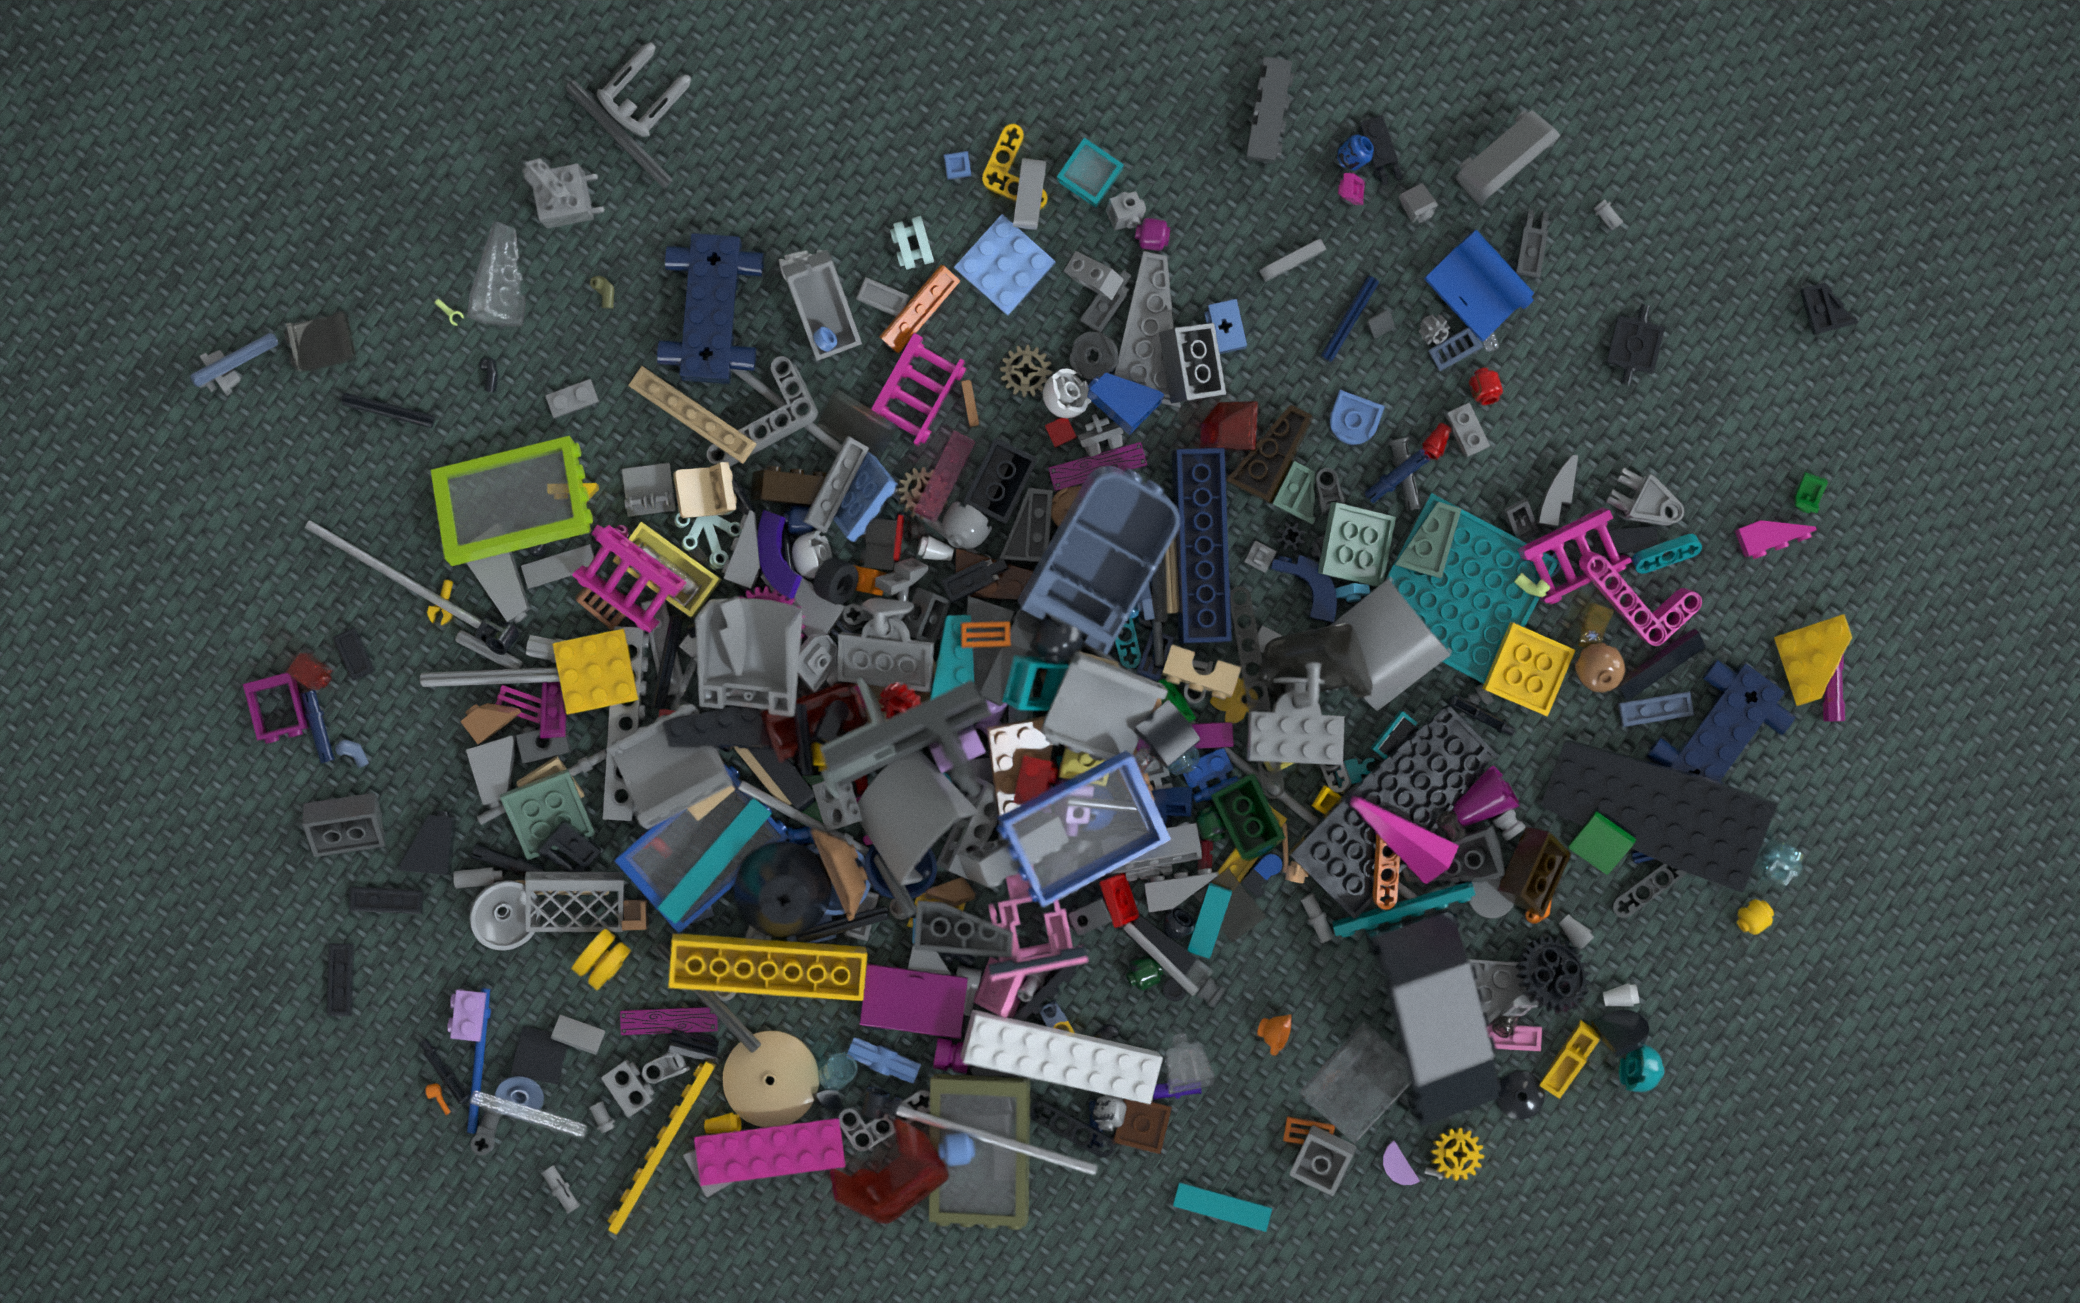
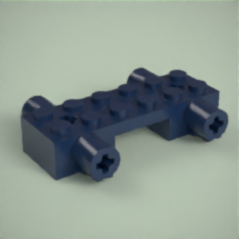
M692 233L690 248L667 246L665 269L688 271L683 342L659 341L657 363L680 366L682 381L730 384L731 369L755 371L756 347L733 346V323L739 275L762 277L764 253L741 251L742 242L740 237ZM713 258H718L719 261L716 262L715 266H712L710 261ZM710 352L713 356H709L708 360L705 361L702 355Z
M1716 659L1703 676L1705 681L1721 691L1712 702L1714 706L1687 742H1683L1679 749H1676L1659 737L1649 749L1646 757L1656 764L1685 772L1696 771V775L1721 782V779L1762 723L1779 735H1783L1793 723L1795 716L1777 703L1785 692L1746 663L1740 664L1734 672ZM1745 693H1752L1753 700L1751 702L1745 701Z

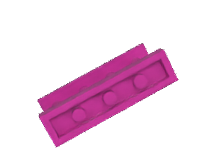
M914 333L867 418L875 423L879 419L882 421L885 419L916 436L913 443L919 446L921 442L926 443L931 434V431L928 429L955 380L960 381L966 368L963 367L965 361L962 359L959 360L957 365H954L924 348L925 345L922 344L923 338ZM920 356L951 373L946 385L943 386L912 369L913 366L910 363L913 357L918 358ZM902 377H909L939 394L940 396L935 405L931 407L902 391L901 387L898 386ZM890 398H897L928 415L922 428L889 411L887 404Z
M1602 507L1517 549L1521 558L1533 561L1540 579L1550 586L1549 591L1546 592L1547 595L1540 597V601L1546 604L1557 603L1562 600L1561 596L1591 582L1585 573L1576 577L1563 546H1565L1564 542L1573 539L1576 540L1582 555L1590 552L1591 550L1585 536L1586 532L1593 528L1598 531L1609 556V563L1617 572L1624 570L1626 564L1632 562L1630 557L1626 555L1619 556L1606 527L1607 521L1613 519L1609 509ZM1550 549L1555 551L1568 581L1557 587H1554L1542 559L1543 553ZM1595 559L1591 562L1590 569L1596 567Z
M608 525L596 538L602 546L588 568L582 565L572 576L577 579L580 585L591 589L634 621L638 628L650 633L660 623L654 618V615L668 594L675 597L687 582ZM612 551L621 558V562L606 582L595 573L609 552ZM633 566L641 575L628 595L624 596L615 587L628 567ZM651 580L660 587V590L645 611L634 602L647 582Z

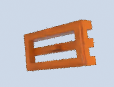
M1010 621L961 623L962 648L1011 647ZM1005 627V632L966 633V629ZM1005 637V641L967 642V638Z
M1287 1116L1283 1141L1303 1144L1305 1139L1289 1136L1290 1132L1308 1135L1310 1131L1291 1127V1123L1311 1127L1314 1125L1318 1128L1328 1129L1331 1134H1334L1335 1125Z

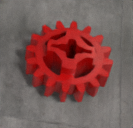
M898 682L891 683L879 694L881 699L878 700L883 705L881 711L886 712V719H891L922 704L920 703V695L914 694L913 688L908 690L906 684L900 686Z

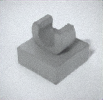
M1255 541L1244 563L1266 573L1276 551Z

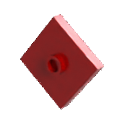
M1125 872L1100 881L1114 928L1123 926L1139 917Z

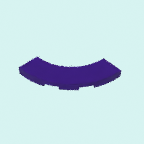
M763 510L757 535L759 562L762 571L769 583L778 592L794 599L802 576L796 574L789 567L781 554L782 531L786 518Z

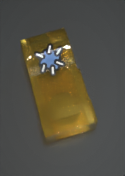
M1595 603L1590 604L1577 645L1587 648L1592 644L1601 643L1614 610Z

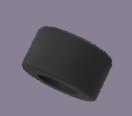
M839 558L825 560L815 574L814 591L816 595L835 605L847 602L858 584L856 567Z

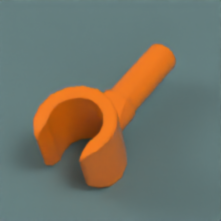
M437 1083L427 1085L425 1090L428 1099L436 1097L445 1115L449 1114L451 1111L443 1099L441 1086Z

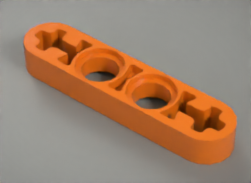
M1376 834L1373 901L1381 909L1388 910L1393 908L1397 902L1400 856L1393 852L1390 856L1384 857L1382 850L1387 844ZM1385 868H1390L1392 876L1388 880H1382L1381 872ZM1380 885L1391 886L1390 888L1386 887V894L1390 898L1386 899L1385 903L1380 900V897L1385 896V889L1380 887Z

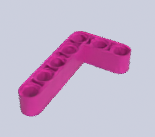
M1591 551L1584 553L1580 558L1579 564L1582 571L1638 637L1650 645L1659 646L1664 643L1701 608L1702 598L1699 594L1687 588H1680L1651 613L1606 558ZM1597 559L1596 567L1590 569L1591 562ZM1611 576V584L1606 587L1605 581ZM1626 594L1625 602L1620 604V597ZM1690 596L1691 600L1689 604L1685 606L1684 601L1686 597ZM1638 611H1641L1640 618L1637 621H1635V614ZM1673 612L1672 619L1667 622V615ZM1655 628V635L1649 638V632Z

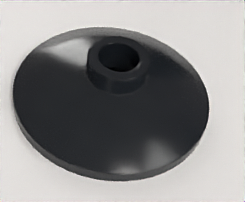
M1524 1071L1512 1072L1505 1076L1500 1082L1501 1091H1498L1499 1098L1497 1103L1500 1109L1507 1116L1518 1120L1528 1119L1536 1115L1542 1108L1545 1099L1544 1088L1539 1086V1079L1531 1073ZM1520 1092H1525L1526 1098L1523 1101L1517 1098Z

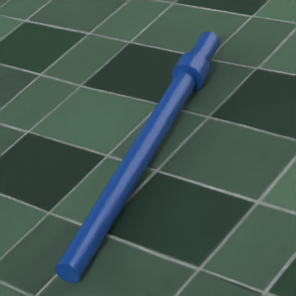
M481 988V992L486 993L481 1041H476L467 1133H477L487 1021L491 1015V1008H489L491 989Z

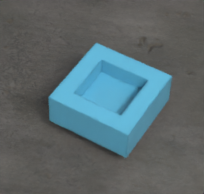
M1353 583L1335 588L1336 597L1346 599L1347 602L1360 601L1362 596L1370 594L1369 585Z

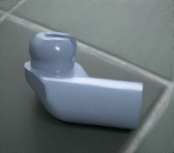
M341 740L336 745V753L340 756L344 754L353 757L358 768L369 764L360 744L349 740Z

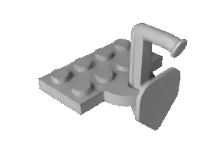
M909 587L898 592V600L873 598L865 601L862 604V608L873 614L874 618L868 621L863 628L862 634L846 632L838 634V681L857 683L856 679L861 677L868 685L887 687L891 683L898 682L900 686L906 684L908 690L913 688L916 691L930 692L933 679V643L910 640L909 630L904 624L907 613L913 609V603L909 602Z
M1309 663L1306 665L1308 679H1274V683L1286 684L1285 693L1279 696L1274 703L1272 713L1249 712L1247 761L1343 765L1344 716L1321 715L1320 705L1317 701L1319 685L1324 684V680L1319 679V668L1321 667L1319 663Z

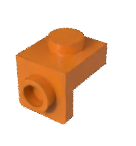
M854 566L858 572V584L855 591L882 596L883 590L875 587L876 577L887 573Z

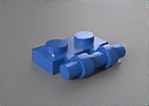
M1225 747L1218 748L1180 765L1188 786L1193 788L1199 785L1201 792L1193 795L1196 803L1212 800V794L1239 781L1238 776L1229 779L1226 774L1233 770L1234 766ZM1219 776L1221 783L1209 788L1206 781Z

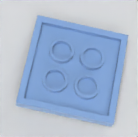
M1001 214L956 264L954 269L1008 316L1056 261L1019 228L1013 227V223Z

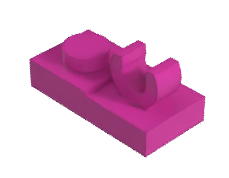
M1344 173V180L1340 181L1338 195H1341V197L1354 205H1363L1365 181L1354 173Z

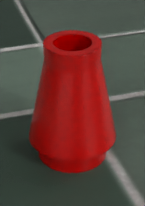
M1439 423L1437 428L1422 443V449L1425 451L1424 455L1428 454L1429 458L1433 460H1438L1440 456H1443L1449 434L1452 431L1448 425Z

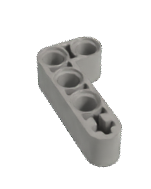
M923 1088L902 1100L901 1106L914 1110L913 1105L919 1102L920 1095L930 1097V1090ZM930 1099L928 1100V1106L923 1103L917 1106L916 1109L923 1113L930 1111ZM846 1107L839 1115L842 1130L853 1147L859 1151L870 1149L914 1121L909 1118L901 1119L897 1117V1120L894 1122L889 1120V1115L885 1114L883 1119H872L866 1122L860 1111L855 1107ZM845 1113H853L857 1118L856 1122L852 1125L846 1124L843 1119ZM886 1120L890 1125V1129L887 1132H880L876 1126L878 1121ZM859 1133L867 1134L869 1136V1143L860 1145L856 1140V1136Z

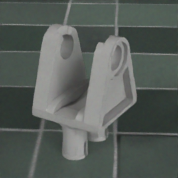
M1623 468L1620 472L1621 475L1618 476L1617 482H1621L1636 490L1633 498L1631 499L1612 489L1609 494L1610 496L1606 500V503L1624 511L1623 518L1631 521L1667 526L1680 521L1684 515V507L1681 502L1655 476L1649 474L1641 477L1626 468ZM1666 507L1672 510L1671 518L1665 515Z

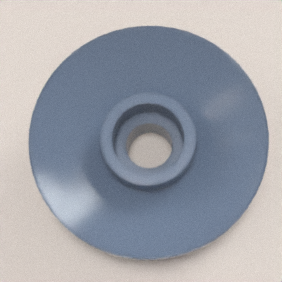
M513 1076L503 1080L498 1085L495 1099L499 1108L506 1114L517 1118H526L536 1114L541 1109L544 1094L541 1087L535 1081L523 1076Z

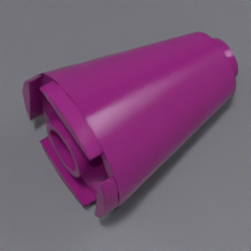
M1494 765L1488 768L1469 788L1466 794L1462 795L1454 803L1453 812L1450 815L1457 825L1462 824L1466 827L1520 806L1518 804L1519 800L1508 782L1504 781L1502 773Z

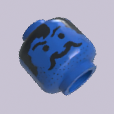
M1356 134L1339 145L1337 158L1341 166L1354 171L1371 161L1374 148L1367 137Z

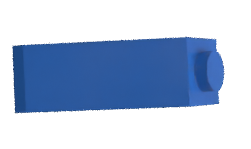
M1105 373L1101 378L1095 377L1088 385L1090 389L1087 397L1129 435L1162 403L1164 394L1161 391L1109 373Z

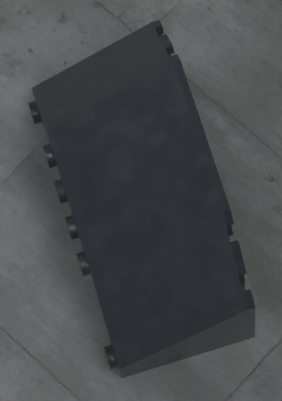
M1450 909L1379 926L1372 930H1365L1370 954L1377 960L1381 973L1383 975L1387 974L1388 980H1385L1384 983L1400 1038L1410 1085L1414 1089L1413 1092L1406 1093L1412 1117L1420 1127L1499 1098L1498 1091H1501L1499 1079L1496 1077L1492 1051L1496 1050L1493 1037H1488L1486 1027H1490L1487 1013H1482L1480 1004L1484 1003L1481 989H1476L1474 980L1478 979L1474 965L1470 966L1458 931L1460 925L1457 914H1452Z

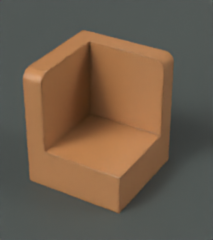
M625 900L623 902L624 920H622V930L649 929L648 900Z

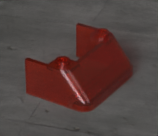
M843 682L796 699L795 704L804 703L806 705L810 739L825 707L834 701H843L849 707V716L842 721L838 731L843 729L851 733L870 724L860 694L851 682ZM769 709L762 712L761 716L775 756L779 762H783L784 758L793 756L795 754L794 751L798 749L794 715L769 714Z
M899 1119L894 1121L899 1152L903 1154L879 1173L868 1169H860L852 1176H848L834 1168L830 1170L834 1201L881 1224L895 1221L949 1179L947 1165L943 1159H940L939 1153L926 1134Z

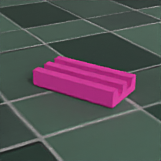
M502 685L495 704L502 705V702L505 701L538 713L537 717L523 712L518 716L540 724L541 708L506 697L505 694L509 692L540 704L541 698Z

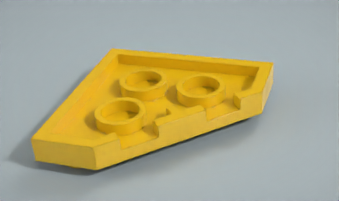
M1844 614L1774 637L1796 706L1821 699L1831 677H1833L1841 657L1852 639Z

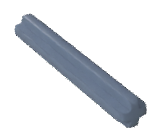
M269 333L191 374L192 383L196 387L202 386L277 346V338L274 334Z

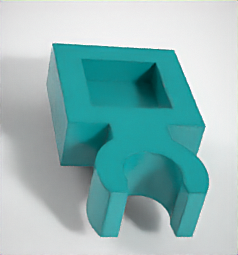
M1357 758L1343 761L1351 779V784L1360 782L1362 780L1361 774L1368 775L1371 772L1367 770L1366 766L1369 762L1375 761L1374 758H1366L1361 764H1358ZM1335 771L1338 787H1342V782L1345 779H1341L1337 771Z

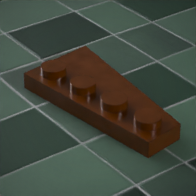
M956 548V573L982 560L987 561L991 559L993 563L999 560L979 553L969 552L962 548ZM1007 562L1009 570L999 574L1000 580L969 595V597L1018 599L1034 570L1015 566Z

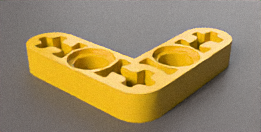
M1009 124L1000 135L983 173L982 180L988 190L1016 202L1017 195L1010 194L1008 186L1014 182L1019 183L1020 178L1008 172L1021 146L1024 135L1020 126ZM1013 129L1017 131V136H1019V139H1013L1011 147H1015L1014 151L1007 146H1001L1002 142L1007 145L1009 136L1006 133H1011ZM1000 151H1006L1010 155V160L1005 164H1001L996 160V155ZM996 173L997 179L1004 182V177L1008 178L1004 191L1000 190L1002 185L997 182L990 185L987 176H992ZM1044 189L1042 191L1041 199H1043V202H1041L1040 210L1046 206L1048 200Z

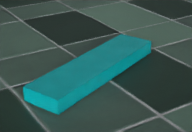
M1181 1182L1178 1184L1173 1206L1264 1232L1267 1231L1272 1207Z

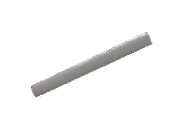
M1131 922L1124 927V930L1189 994L1193 996L1198 992L1199 989Z

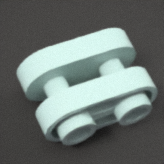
M921 216L912 218L913 226L904 228L903 221L894 223V229H890L893 242L899 243L901 251L897 252L900 267L905 265L906 270L915 268L914 260L923 258L924 264L934 262ZM916 235L920 249L911 251L907 237Z

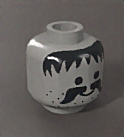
M1104 1094L1103 1097H1099L1096 1100L1093 1120L1099 1124L1100 1129L1113 1131V1127H1120L1123 1124L1127 1109L1126 1104L1122 1101L1123 1098Z

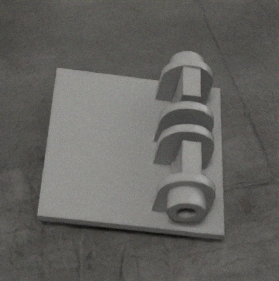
M670 463L622 469L626 498L625 508L627 509L628 517L676 511Z

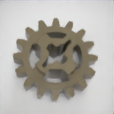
M1027 345L1025 350L1022 351L1020 346H1017V353L1014 354L1012 351H1009L1010 359L1003 358L1002 362L1006 364V367H1001L1000 371L1006 373V375L1001 377V380L1009 382L1005 387L1007 390L1012 387L1014 388L1013 395L1016 396L1020 391L1023 398H1025L1027 392H1030L1033 397H1035L1036 389L1043 392L1042 384L1046 383L1048 380L1046 376H1051L1052 371L1046 370L1047 367L1051 366V362H1044L1047 355L1045 353L1038 355L1039 348L1036 347L1034 351H1030V346ZM1023 356V360L1018 365L1011 366L1017 358ZM1031 357L1038 360L1042 368L1035 367L1031 362ZM1024 366H1029V370L1033 371V373L1028 374V377H1023V373L1019 372V370L1024 369ZM1010 375L1017 376L1021 381V386L1017 385ZM1041 377L1035 385L1029 387L1030 381Z
M922 467L920 473H918L914 468L911 471V475L906 472L903 480H900L898 483L900 488H898L896 495L902 496L898 500V504H905L903 511H912V518L919 514L920 520H923L927 514L932 519L935 513L939 515L943 510L942 507L945 508L948 503L946 499L949 496V492L944 491L948 484L941 483L940 480L943 476L935 477V470L933 469L930 473H926L925 467ZM912 483V489L908 492V486ZM937 495V502L933 504L934 497Z

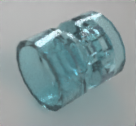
M836 1053L832 1055L820 1067L818 1074L821 1085L830 1091L843 1089L856 1076L857 1064L855 1059L849 1054Z

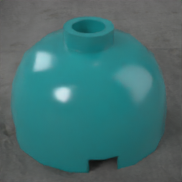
M1645 1044L1634 1051L1628 1052L1626 1060L1623 1058L1620 1060L1619 1079L1621 1085H1626L1625 1090L1647 1092L1652 1090L1664 1075V1066L1659 1053Z

